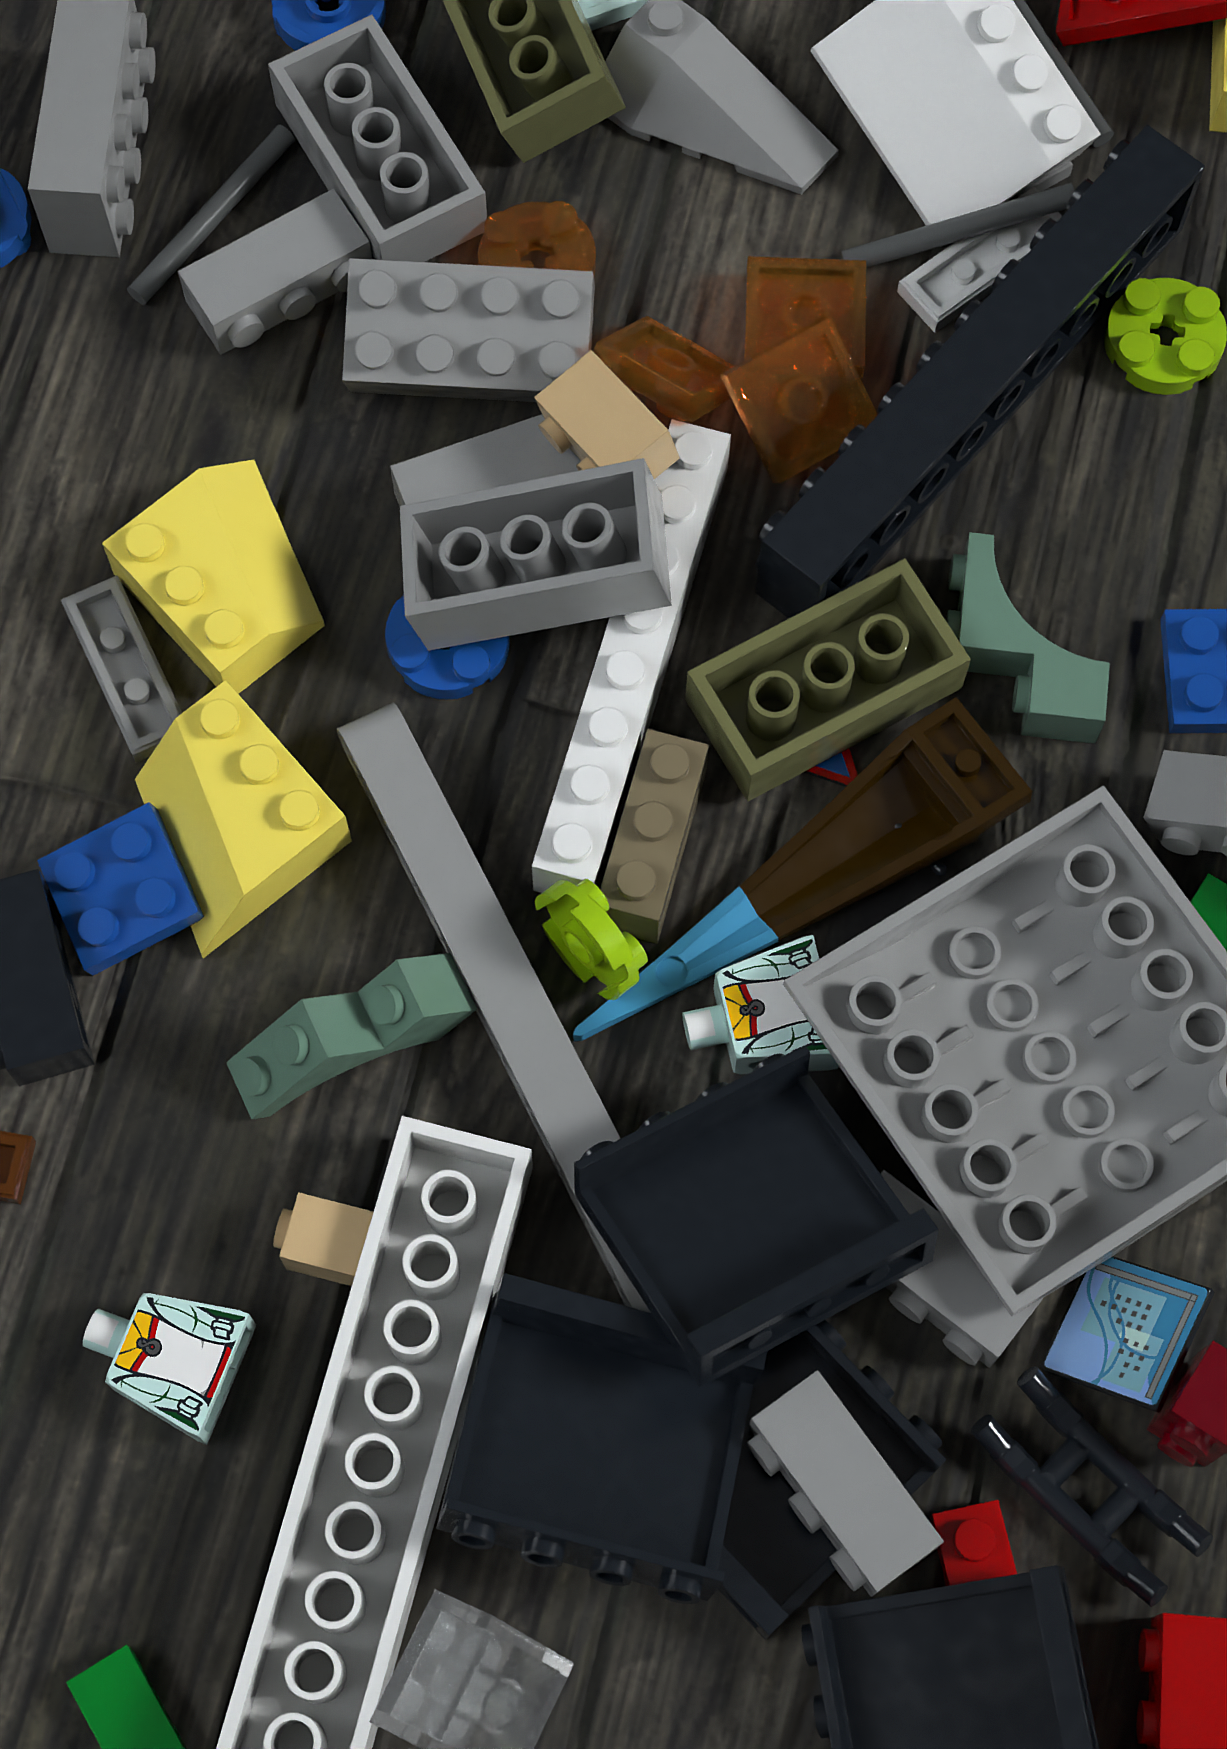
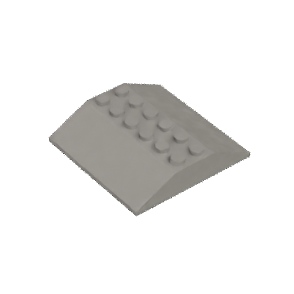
M1105 786L1090 793L783 982L790 996L1011 1317L1108 1260L1227 1181V951Z

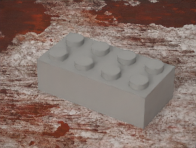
M57 0L28 191L50 253L120 257L123 235H131L133 230L134 206L132 199H128L130 183L138 184L140 180L141 153L140 149L136 148L138 133H146L148 101L146 97H143L145 83H153L156 68L154 48L146 47L145 13L137 12L134 0Z
M369 15L268 63L277 108L327 189L330 191L334 188L370 241L372 259L425 262L488 231L485 191L373 15Z
M349 258L342 381L350 392L536 402L534 397L591 350L595 290L593 271Z
M644 458L400 506L405 617L428 651L672 606L662 495Z

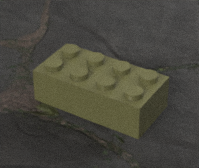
M443 0L498 129L523 163L626 108L578 0Z
M903 559L687 671L685 701L745 799L749 802L962 689L971 659L907 560Z

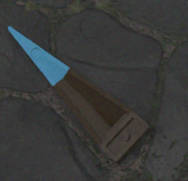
M955 697L905 729L783 847L692 929L639 973V982L618 999L605 1002L580 1023L573 1033L574 1041H583L717 973L719 970L731 966L978 841L980 834L1031 802L1033 791L962 703ZM901 823L902 827L895 828V825Z

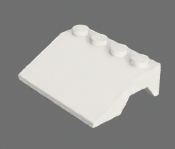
M875 0L810 50L926 226L1008 202L1023 189L1059 165L1079 156L1101 135L1013 0Z

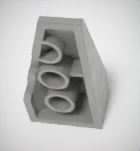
M648 0L625 23L605 61L626 106L625 109L608 117V119L632 136L650 141L652 136L682 146V153L698 159H700L702 154L734 164L738 173L801 195L838 157L839 150L707 18L682 0Z

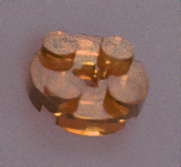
M554 201L551 203L526 202L512 206L504 211L493 213L487 218L484 224V234L478 247L479 265L534 268L532 261H522L521 259L523 256L528 255L530 251L542 250L551 256L545 259V267L541 269L593 271L595 276L596 247L593 236L587 225L577 217L575 208L564 201Z

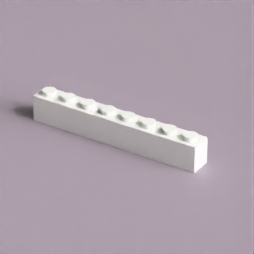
M671 420L668 430L680 458L654 480L662 495L672 606L609 618L532 864L534 891L542 893L558 880H567L577 885L584 879H589L599 889L601 887L644 738L650 726L726 476L731 434Z

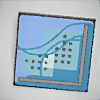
M1112 1256L1082 1275L1044 1356L1040 1369L1049 1374L1160 1413L1215 1292L1212 1288Z

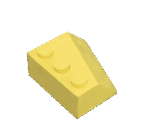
M254 459L197 469L102 542L114 575L118 576L121 583L216 687L226 680L238 694L325 626Z
M226 680L175 718L135 778L144 804L150 802L158 809L204 917L191 925L203 958L352 842L346 816Z

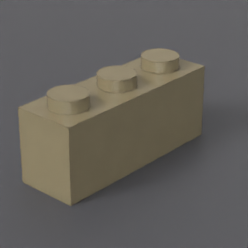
M647 729L600 889L609 903V910L606 913L621 933L626 931L637 939L658 944L706 775L708 744Z

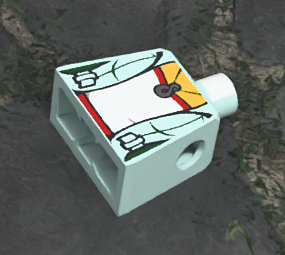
M810 935L799 938L723 968L715 973L713 989L717 1005L682 1012L685 1034L690 1050L726 1043L733 1072L749 1074L767 1057L779 1053L786 1055L805 1045L810 1051L808 1071L837 1069L839 1065L783 985L784 980L819 959L814 936Z
M143 1293L130 1320L97 1309L87 1325L83 1337V1347L114 1358L105 1380L114 1391L196 1441L207 1445L254 1333L256 1324L248 1313L240 1310Z

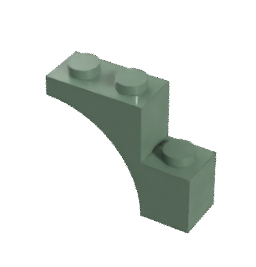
M969 532L964 553H953L948 590L959 591L957 611L947 610L946 622L971 659L967 672L1016 677L1012 711L1023 713L1021 735L1095 744L1106 721L1110 663L1092 660L1062 649L1034 630L1015 609L1000 581L994 555V535Z
M451 953L397 959L358 992L301 999L226 1063L251 1119L270 1117L305 1092L347 1070L404 1048L438 1041L475 1012L477 1007Z

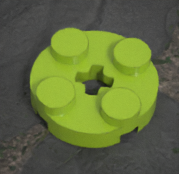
M1139 278L1132 281L1127 286L1125 293L1113 305L1106 324L1104 345L1108 358L1112 364L1115 359L1118 366L1127 373L1125 379L1143 391L1154 394L1173 395L1192 389L1195 382L1204 379L1206 376L1208 378L1216 370L1226 346L1227 326L1225 318L1219 309L1220 299L1210 288L1197 287L1180 279ZM1166 326L1176 331L1179 337L1173 339L1171 346H1165L1160 344V336L1150 333V330Z
M584 879L577 885L567 880H558L536 897V911L547 906L551 916L550 919L542 924L549 941L567 966L584 983L595 976L606 985L597 994L608 1000H616L639 982L638 970L648 962L647 954L639 941L629 932L624 931L621 933L606 913L609 910V903L596 884L589 879Z

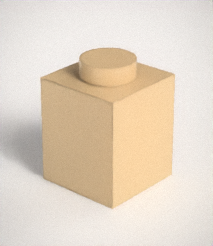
M298 1192L294 1209L284 1208L281 1212L274 1235L273 1246L281 1249L279 1257L287 1270L352 1286L374 1212Z

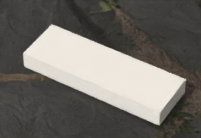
M1033 187L1018 198L1038 193L1039 191ZM1055 212L954 242L900 280L897 292L932 331L936 333L960 316L973 300L981 301L993 291L992 284L1001 269L1011 259L1020 262L1031 251L1029 248L1030 243L1039 228L1048 219L1052 218L1057 222L1062 216L1059 212Z

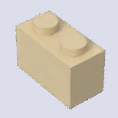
M592 350L534 397L545 419L538 425L541 432L559 453L563 454L567 449H570L581 460L576 465L578 471L644 458L653 478L656 479L680 458L669 430Z

